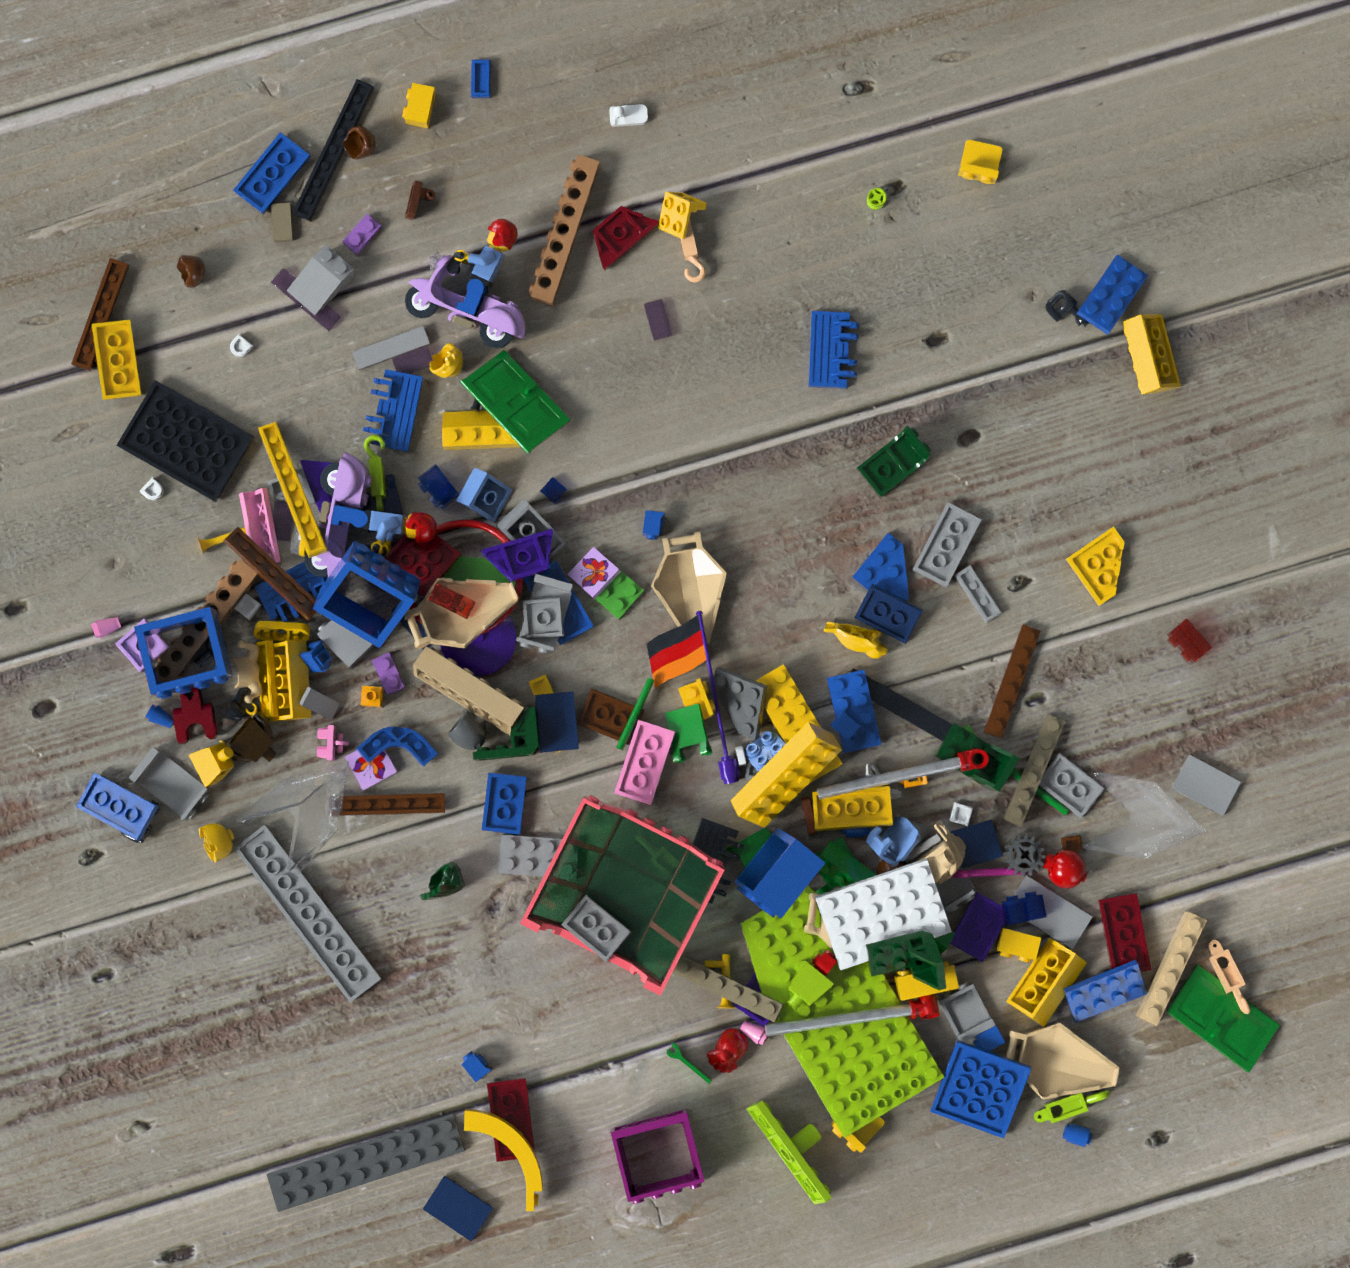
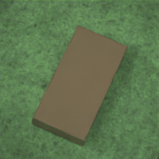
M291 203L271 204L273 241H293Z

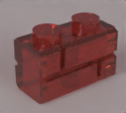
M1187 618L1166 634L1169 637L1167 639L1174 648L1178 647L1182 652L1180 655L1186 662H1196L1212 648Z

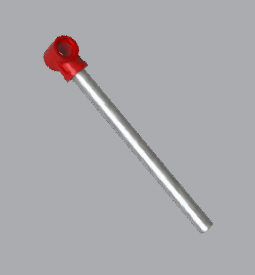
M973 748L957 753L955 758L817 788V794L820 800L960 768L961 772L976 768L980 769L987 765L989 759L984 750ZM977 753L982 755L980 763H974L973 757Z
M931 994L919 997L918 1001L911 999L908 1001V1004L768 1024L765 1025L766 1036H774L911 1016V1019H916L917 1016H921V1019H932L940 1016L937 997Z

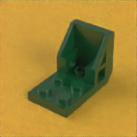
M527 707L511 730V748L508 745L496 746V750L480 747L477 748L476 752H473V760L484 761L534 756L540 748L536 707ZM524 739L525 743L519 744V740Z
M953 723L934 756L939 760H946L957 757L959 752L968 751L973 748L984 750L989 759L985 767L961 772L960 768L956 770L981 786L1000 792L1020 758L993 744L986 743L956 723ZM977 753L974 755L973 761L974 763H980L982 755Z
M921 930L866 944L871 977L909 967L914 979L937 990L946 989L944 963L932 933Z

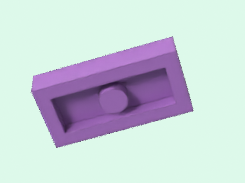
M366 214L342 242L358 255L382 226Z
M390 653L372 660L387 695L405 688Z

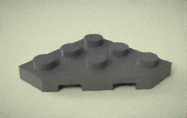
M722 667L716 668L714 676L716 693L738 733L753 740L759 739L768 686Z

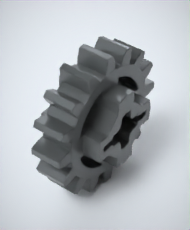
M1027 834L1023 836V839L1017 835L1016 841L1013 839L1009 840L1011 846L1005 845L1004 848L1008 852L1003 853V856L1007 857L1004 863L1010 864L1007 869L1011 870L1013 868L1014 875L1021 872V877H1024L1027 872L1029 876H1032V870L1037 873L1039 871L1037 866L1042 867L1044 865L1040 860L1046 858V856L1041 855V852L1045 849L1038 847L1041 842L1035 843L1034 836L1029 840ZM1020 843H1026L1031 846L1023 847ZM1012 850L1015 852L1014 860H1012ZM1034 851H1036V855H1037L1036 862H1035V860L1033 859V852H1034ZM1026 852L1028 854L1026 858L1021 859L1022 853ZM1024 864L1029 868H1020L1018 865Z

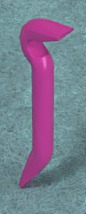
M1014 869L957 870L952 877L968 878L1014 875Z

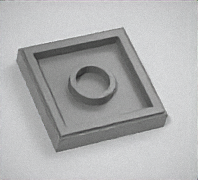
M561 597L522 600L525 639L564 636Z

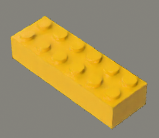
M784 664L756 680L768 686L764 710L785 744L807 722L821 728ZM838 755L811 782L842 765L843 763Z
M807 722L730 800L738 817L765 828L842 751L834 734Z

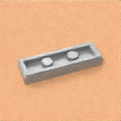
M971 565L954 575L985 623L1002 613Z

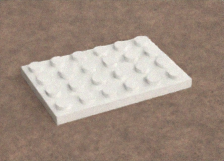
M926 858L815 896L840 970L868 961L866 944L921 930L932 933L934 938L952 932Z

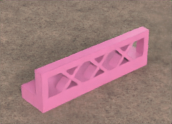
M261 488L254 492L240 493L246 534L271 558L272 552L273 560L277 564L280 563L267 488Z

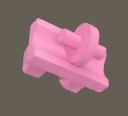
M334 725L318 728L317 737L318 739H327V747L317 746V757L327 758L328 761H335V745H337V753H343V746H348L349 742L343 741V734H338L336 741V726Z

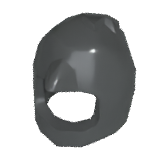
M465 708L462 716L452 727L448 735L459 747L466 750H476L485 743L486 721L477 723L471 717V713Z

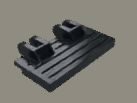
M701 818L692 843L710 857L723 862L725 868L728 859L720 857L721 854L736 860L740 858L738 854L724 851L726 844L733 845L738 849H743L744 847L741 843L727 839L728 836L736 839L739 831L705 818ZM691 853L682 870L677 886L692 897L703 901L717 870L705 865L706 862ZM723 878L719 880L721 884L730 886L731 881ZM715 889L713 892L724 897L727 894L721 889ZM712 895L708 903L713 904L715 896Z

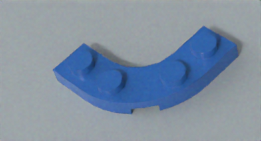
M392 726L378 730L356 748L368 764L390 747L404 748L412 754L422 767L438 755L424 737L406 727Z

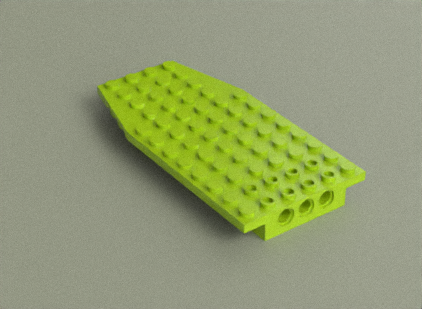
M808 885L782 918L776 915L773 918L762 910L740 924L761 993L784 1004L776 1023L901 1005L883 974L871 977L868 961L840 970L838 962H836L825 976L834 983L833 986L812 1005L808 1006L802 1002L798 1009L795 1010L787 1003L794 995L788 990V987L802 962L806 960L810 965L814 966L812 963L818 953L822 955L826 950L835 955L831 948L827 946V943L818 935L804 932L810 906L809 894L815 893ZM817 904L815 926L819 928L821 913ZM908 1016L783 1034L843 1138L944 1078V1075Z

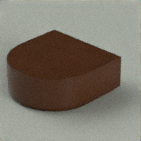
M1081 835L1062 837V849L1072 850L1079 854L1082 850Z

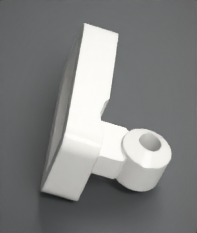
M643 104L612 106L609 109L610 124L613 127L644 125L648 121L647 107Z

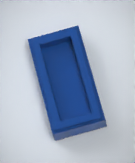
M472 60L471 98H490L491 60Z

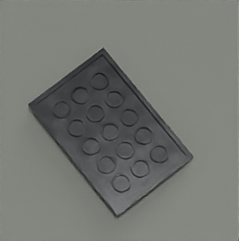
M155 380L116 446L212 501L217 502L255 437Z

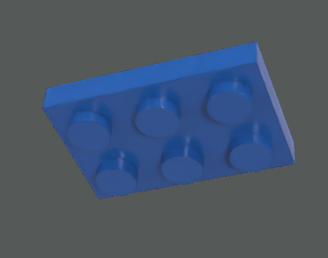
M488 773L482 822L483 831L521 834L527 777Z

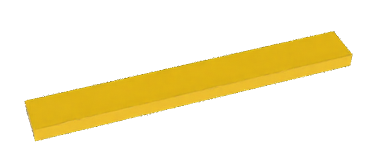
M277 422L258 427L308 557L311 558L326 553V545Z

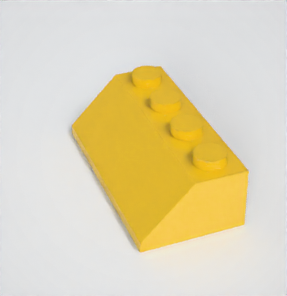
M1142 314L1123 321L1124 333L1129 344L1128 349L1132 356L1133 368L1137 375L1141 394H1154L1181 387L1162 314Z
M487 410L479 412H443L442 443L444 450L520 447Z
M306 641L275 643L273 647L278 717L270 718V722L311 718L312 710L299 704L307 687L310 688L309 668L299 656L301 653L307 652Z
M1048 938L1037 954L1036 960H1033L1006 1002L1045 1027L1065 997L1064 988L1073 985L1087 962L1076 953Z

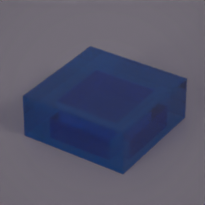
M553 477L540 490L554 504L567 491Z

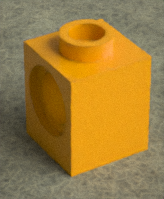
M362 686L361 705L364 707L382 708L384 688Z

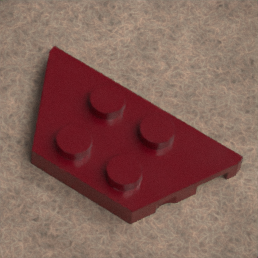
M620 206L593 229L603 270L606 271L659 225V221Z

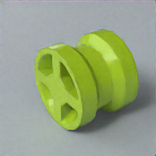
M873 188L868 193L867 205L873 210L881 209L886 201V193L881 188Z

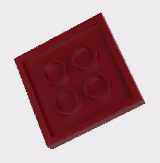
M405 534L387 554L385 559L399 565L401 569L414 574L420 579L421 582L417 594L425 598V595L429 592L437 578H443L461 557V553L436 534L431 541L421 544L417 543L416 539L408 538Z

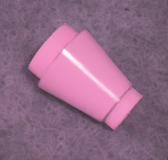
M118 617L95 620V623L91 624L96 638H103L121 628Z
M745 1020L740 1028V1031L757 1045H764L768 1038L764 1026Z

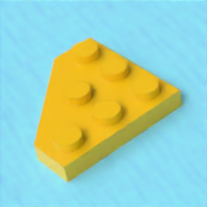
M1114 526L1066 559L1098 606L1116 595L1117 580L1125 542Z

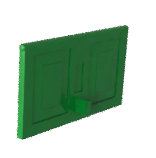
M505 350L501 351L460 382L527 454L531 453L537 446L570 422V418Z
M1199 964L1195 965L1190 976L1166 1011V1013L1247 1073H1250L1274 1033L1280 1027L1279 1023L1248 1000L1246 1001L1251 1011L1249 1014H1244L1238 1006L1233 991L1226 994L1220 980Z

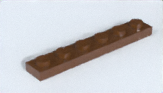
M112 258L109 259L71 363L73 366L91 371L96 358L92 324L109 322L129 268L127 263Z
M239 527L225 538L224 542L307 621L317 613V611L313 610L316 600Z
M1022 624L985 725L984 733L1002 739L1040 635V630Z
M445 793L329 796V816L445 813Z

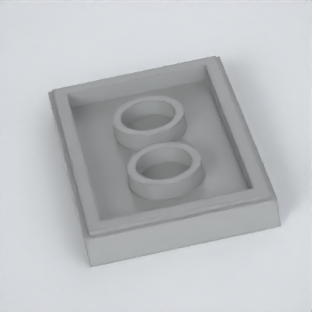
M1058 753L1045 769L1039 784L1043 790L1080 819L1083 818L1105 789L1061 753Z
M1188 755L1171 789L1224 816L1241 782Z
M587 895L584 896L561 924L605 962L609 960L631 933L629 929Z

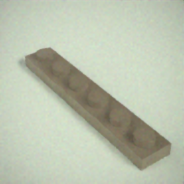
M1047 714L1003 818L1004 821L1021 828L1065 721Z
M681 955L672 972L772 1022H777L784 1004L684 955Z

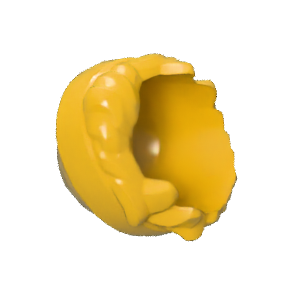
M447 343L438 354L432 356L433 361L429 362L431 366L429 369L432 373L441 378L454 377L460 374L463 369L462 351L454 346V344Z

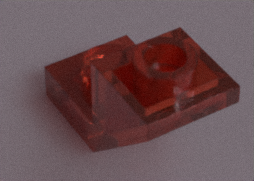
M436 583L428 599L434 604L465 619H468L476 603Z

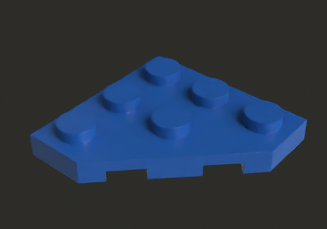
M887 533L852 578L867 590H869L871 584H874L907 601L909 599L903 544Z

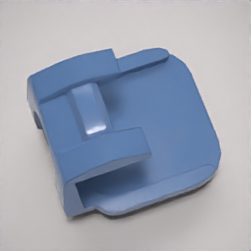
M766 731L759 739L746 747L745 756L759 772L786 744L775 732Z
M897 817L893 821V825L889 826L883 834L882 838L879 836L882 829L876 826L869 833L866 840L868 845L881 859L895 867L900 861L909 858L910 852L920 843L921 835L918 829L906 817Z

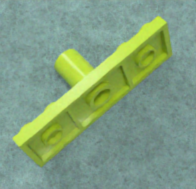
M759 1101L749 1105L746 1110L812 1202L820 1204L830 1200L832 1197L829 1194V1188L825 1183H821L818 1179L817 1171L810 1167L802 1156L803 1153L821 1140L818 1130L812 1124H808L792 1138H789L783 1130V1124L779 1119L774 1118L771 1113L772 1109L766 1102Z

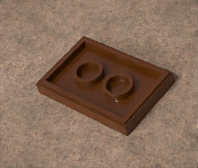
M591 688L577 724L619 741L635 706ZM644 709L641 710L638 719L633 727V730L627 740L626 744L629 746L638 720H641L643 716V713L645 711Z

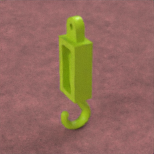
M373 434L365 439L364 449L370 457L369 470L372 476V497L376 500L377 511H384L383 499H387L384 464L382 458L371 450L370 443L377 440L380 442V448L385 449V441L381 436Z
M1104 1090L1083 1097L1082 1093L1067 1095L1044 1103L1045 1108L1037 1110L1033 1116L1038 1123L1050 1120L1052 1124L1087 1112L1088 1104L1104 1100L1111 1093L1109 1090ZM1060 1105L1063 1109L1062 1114L1054 1116L1051 1112L1052 1107Z

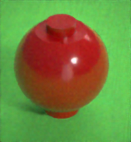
M1061 850L1055 855L1049 853L1043 865V868L1048 869L1050 880L1061 888L1069 889L1078 886L1080 882L1085 881L1088 874L1085 871L1086 864L1084 859L1072 850Z

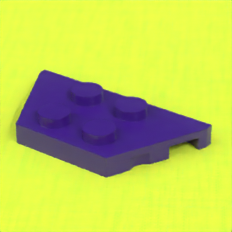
M301 460V465L318 510L321 512L322 503L324 501L332 502L333 496L323 490L320 476L324 468L332 463Z
M553 529L483 549L482 555L510 582L546 572L549 565Z

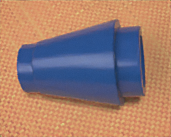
M152 704L145 716L149 719V722L171 728L174 723L173 717L159 705Z

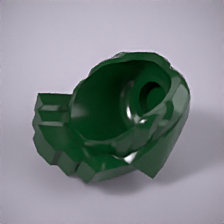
M449 862L441 866L430 878L428 885L430 892L421 894V899H439L462 890L466 883L463 880L460 867L455 862Z

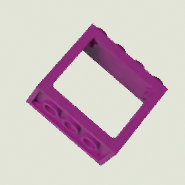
M687 1109L611 1128L610 1133L628 1202L632 1201L633 1204L644 1202L646 1197L651 1196L652 1199L663 1197L665 1192L671 1191V1194L682 1192L684 1187L690 1186V1189L701 1187V1183L705 1182ZM682 1123L694 1169L690 1170L688 1174L639 1187L637 1184H633L622 1139L626 1136Z

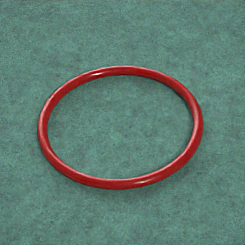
M462 519L438 525L436 535L453 528L472 527L491 533L502 543L511 541L499 529L477 520ZM523 579L515 581L514 589L518 599L521 594ZM413 602L409 610L417 607L415 602ZM517 602L482 634L500 625L512 612ZM419 615L415 616V618L421 623Z

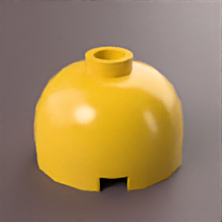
M210 823L199 828L200 839L204 838V849L212 861L216 863L231 853L234 835L230 829L227 830L219 823Z

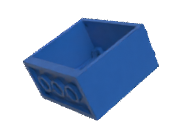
M354 541L320 588L313 610L380 648L415 601L421 580L414 574L401 569L399 565L389 562L382 555L369 550L364 544ZM350 570L401 600L387 621L336 591Z
M207 607L134 626L151 695L166 699L172 697V693L175 692L185 694L191 692V688L204 689L210 687V683L223 684L229 682V678H233L217 610ZM206 622L216 662L215 670L165 683L158 681L148 636Z
M776 828L734 882L738 885L736 889L773 918L775 915L782 918L825 862L796 838Z

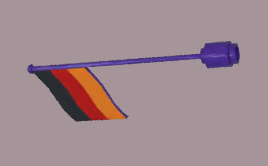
M697 611V616L658 635L647 643L653 680H655L654 686L657 689L666 681L687 673L707 661L725 756L721 757V761L718 762L720 776L724 784L739 782L738 777H740L737 758L733 759L732 755L728 756L703 625V612Z

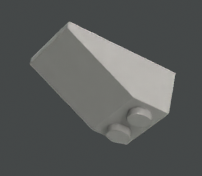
M325 244L308 262L287 289V292L316 316L354 277V268Z
M525 499L497 524L498 528L511 541L553 529ZM554 529L549 560L566 544Z

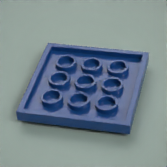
M957 1040L930 1112L1004 1138L1030 1074L1031 1066Z

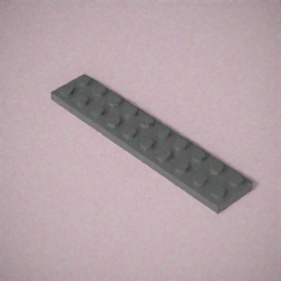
M454 1113L266 1175L277 1211L280 1212L464 1152L465 1148Z

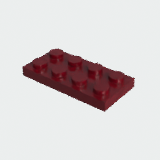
M1137 893L1098 900L1111 969L1136 960L1140 972L1152 970Z
M526 1078L487 1083L490 1113L505 1119L516 1127L528 1140L535 1152ZM494 1138L497 1162L517 1159L504 1143Z

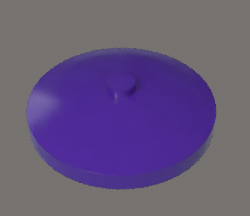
M508 616L494 629L479 635L466 648L440 645L446 659L451 658L457 662L458 667L469 669L473 672V676L490 675L503 668L511 659L517 642L515 625L511 617Z

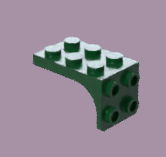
M906 426L894 439L856 468L880 498L926 463L931 457L930 447L918 439L919 434L913 427Z

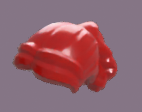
M729 1028L722 1032L715 1044L714 1050L707 1053L708 1063L715 1070H720L722 1073H731L733 1070H736L738 1068L737 1062L742 1059L748 1050L747 1036L735 1028Z

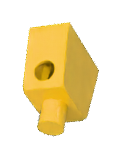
M222 743L189 755L205 788L220 782L234 767L231 760L233 751L230 747H224Z

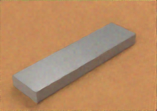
M424 326L352 353L360 371L428 346L430 342Z

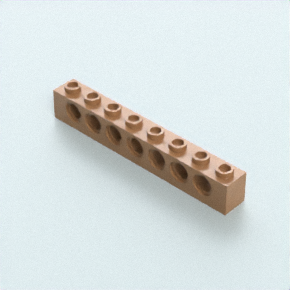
M578 155L576 160H572L570 166L572 174L571 177L566 178L564 188L567 189L565 195L561 194L558 205L561 207L559 213L555 212L552 223L555 225L553 230L548 232L546 241L549 242L547 248L542 250L540 258L543 260L541 266L538 265L536 268L535 276L537 278L535 284L532 283L529 289L532 301L551 307L554 306L600 168V161ZM579 174L586 175V179L583 181L577 180L576 177ZM575 191L581 194L580 197L576 199L572 198L570 195L572 192ZM568 209H572L575 211V213L572 216H566L564 214L565 211ZM561 227L569 229L566 234L559 233ZM556 244H560L563 246V249L556 252L553 250V247ZM555 262L557 267L551 270L547 268V264ZM543 280H550L551 285L543 287L541 282Z
M241 559L238 562H233L229 568V574L226 577L223 576L217 583L218 588L207 595L205 599L207 602L203 607L200 606L196 609L216 606L218 608L217 614L220 626H222L245 593L247 594L260 577L258 573ZM236 576H241V584L234 586L233 579ZM228 591L230 593L229 599L222 601V593ZM199 623L182 628V634L171 641V648L167 653L163 652L158 658L159 663L155 667L158 681L165 683L180 679L193 663V660L197 658L210 640L207 625L203 631H198L197 626ZM188 637H193V645L187 647L185 643L186 639ZM176 652L182 653V659L179 662L174 661V654ZM165 667L170 669V674L167 677L162 676V670Z

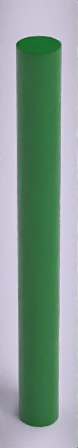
M647 678L616 748L623 751L655 680Z
M1014 768L1010 775L1019 781L1022 774ZM1038 786L1035 794L1063 815L1068 813L1069 809Z

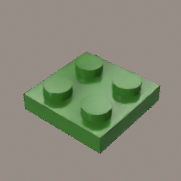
M621 571L595 600L616 618L620 619L644 590Z

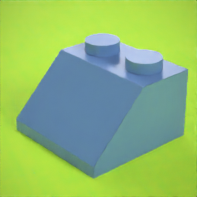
M474 468L456 501L495 523L512 489L487 472Z

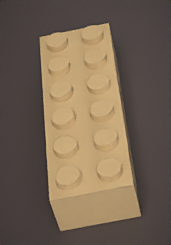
M426 646L413 664L414 676L509 736L511 730L524 713V707H522L521 702L514 698L512 700L506 697L505 692L498 688L496 690L493 689L485 679L474 677L473 672L469 669L458 667L457 662L451 658H444L441 656V652L433 647L430 649Z

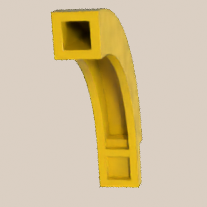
M466 1109L464 1113V1131L488 1134L504 1143L514 1153L525 1176L526 1211H534L535 1206H539V1194H535V1191L543 1190V1178L538 1158L532 1146L524 1135L505 1119L489 1112Z

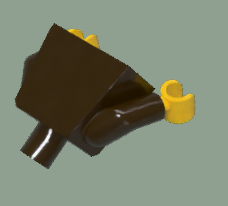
M252 703L255 707L254 711L249 712L246 708V712L250 717L227 743L219 740V742L224 747L232 749L233 756L231 759L235 762H257L261 756L270 762L276 755L269 748L273 743L271 739L273 733L269 721L259 712L258 707Z

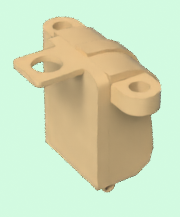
M938 820L934 827L944 840L916 859L915 862L926 858L935 884L938 883L940 885L952 877L960 868L965 857L966 845L960 837L955 836L953 833L951 834L944 824Z

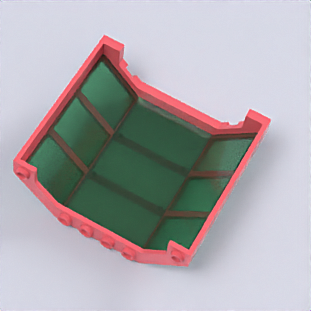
M589 795V797L584 796L520 924L537 933L539 930L553 929L552 933L593 952L561 925L584 896L587 895L631 931L608 961L628 970L634 975L638 973L641 977L640 980L644 983L643 987L661 996L725 870V866H723V862L710 857L689 843L690 839L687 837L673 835L671 829L665 826L660 828L655 825V821L647 817L645 819L638 817V813L628 808L626 811L602 802L592 795Z

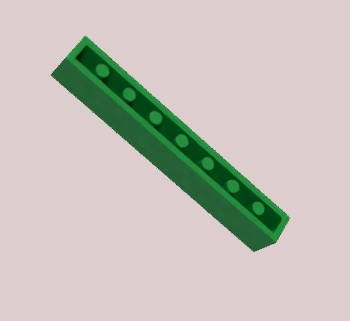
M832 841L823 848L818 856L825 862L820 871L841 887L876 876L874 872ZM952 931L934 938L940 955L948 948L955 932Z

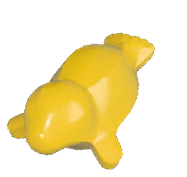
M830 621L825 624L824 632L834 633L839 641L850 650L866 653L867 656L873 659H878L888 653V648L878 639L882 632L877 629L869 630L851 624H838Z

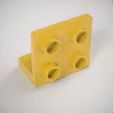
M665 191L658 228L678 238L685 239L691 212L696 213L697 210H705L707 203L683 192Z
M699 678L694 683L678 688L685 707L700 703L703 720L713 717V712L716 709L712 699L708 700L706 694H708L709 690L705 681L701 682Z

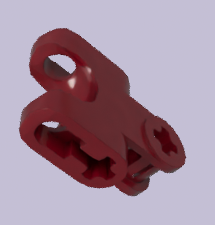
M191 688V692L195 693V696H192V700L187 697L190 692L180 694L181 707L173 709L176 738L180 745L186 744L189 741V730L195 724L202 725L207 738L212 740L218 736L212 702L203 703L202 692L199 688Z

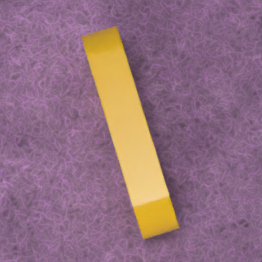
M259 621L255 625L254 636L260 640L307 641L311 629L305 623ZM283 629V630H285L287 633H286V634H281V633H279L277 630Z

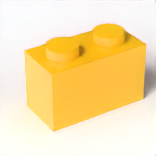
M412 83L411 89L408 88L406 95L408 105L407 107L404 106L402 114L407 125L429 128L436 96L435 87Z
M1002 928L996 951H1000V956L1011 958L1012 955L1019 956L1020 961L1030 963L1031 959L1036 960L1041 938Z

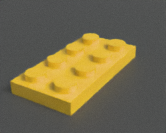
M122 320L92 324L102 400L141 396L131 321Z
M890 786L874 787L820 800L817 792H812L815 831L893 825Z

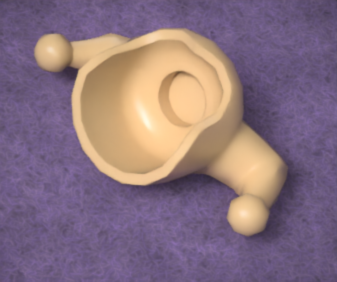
M239 640L237 647L245 648L247 652L244 657L230 659L235 664L238 673V682L234 687H248L252 692L250 695L245 696V702L251 703L254 698L262 694V686L259 681L260 669L257 664L259 648L255 644Z

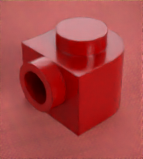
M826 950L822 955L818 953L812 961L813 967L826 976L837 961L834 960L836 956L829 950Z

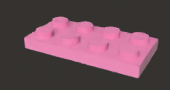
M638 720L614 792L615 794L649 805L652 804L674 737V731Z

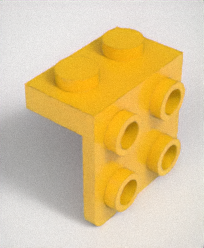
M967 140L958 176L967 180H979L985 184H995L999 173L998 168L1002 148L996 145Z
M878 1117L845 1137L848 1141L846 1145L853 1152L858 1150L861 1153L866 1148L865 1145L883 1127L884 1120ZM833 1121L831 1123V1125L834 1127L832 1131L839 1138H841L842 1134L840 1133L838 1127Z

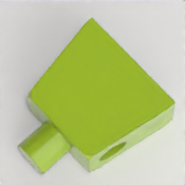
M804 960L788 987V990L794 995L787 1003L795 1010L798 1009L802 1002L810 1006L831 988L834 983Z

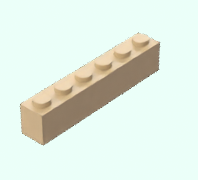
M1184 912L1147 990V994L1137 1011L1136 1017L1152 1025H1158L1207 920L1191 912Z

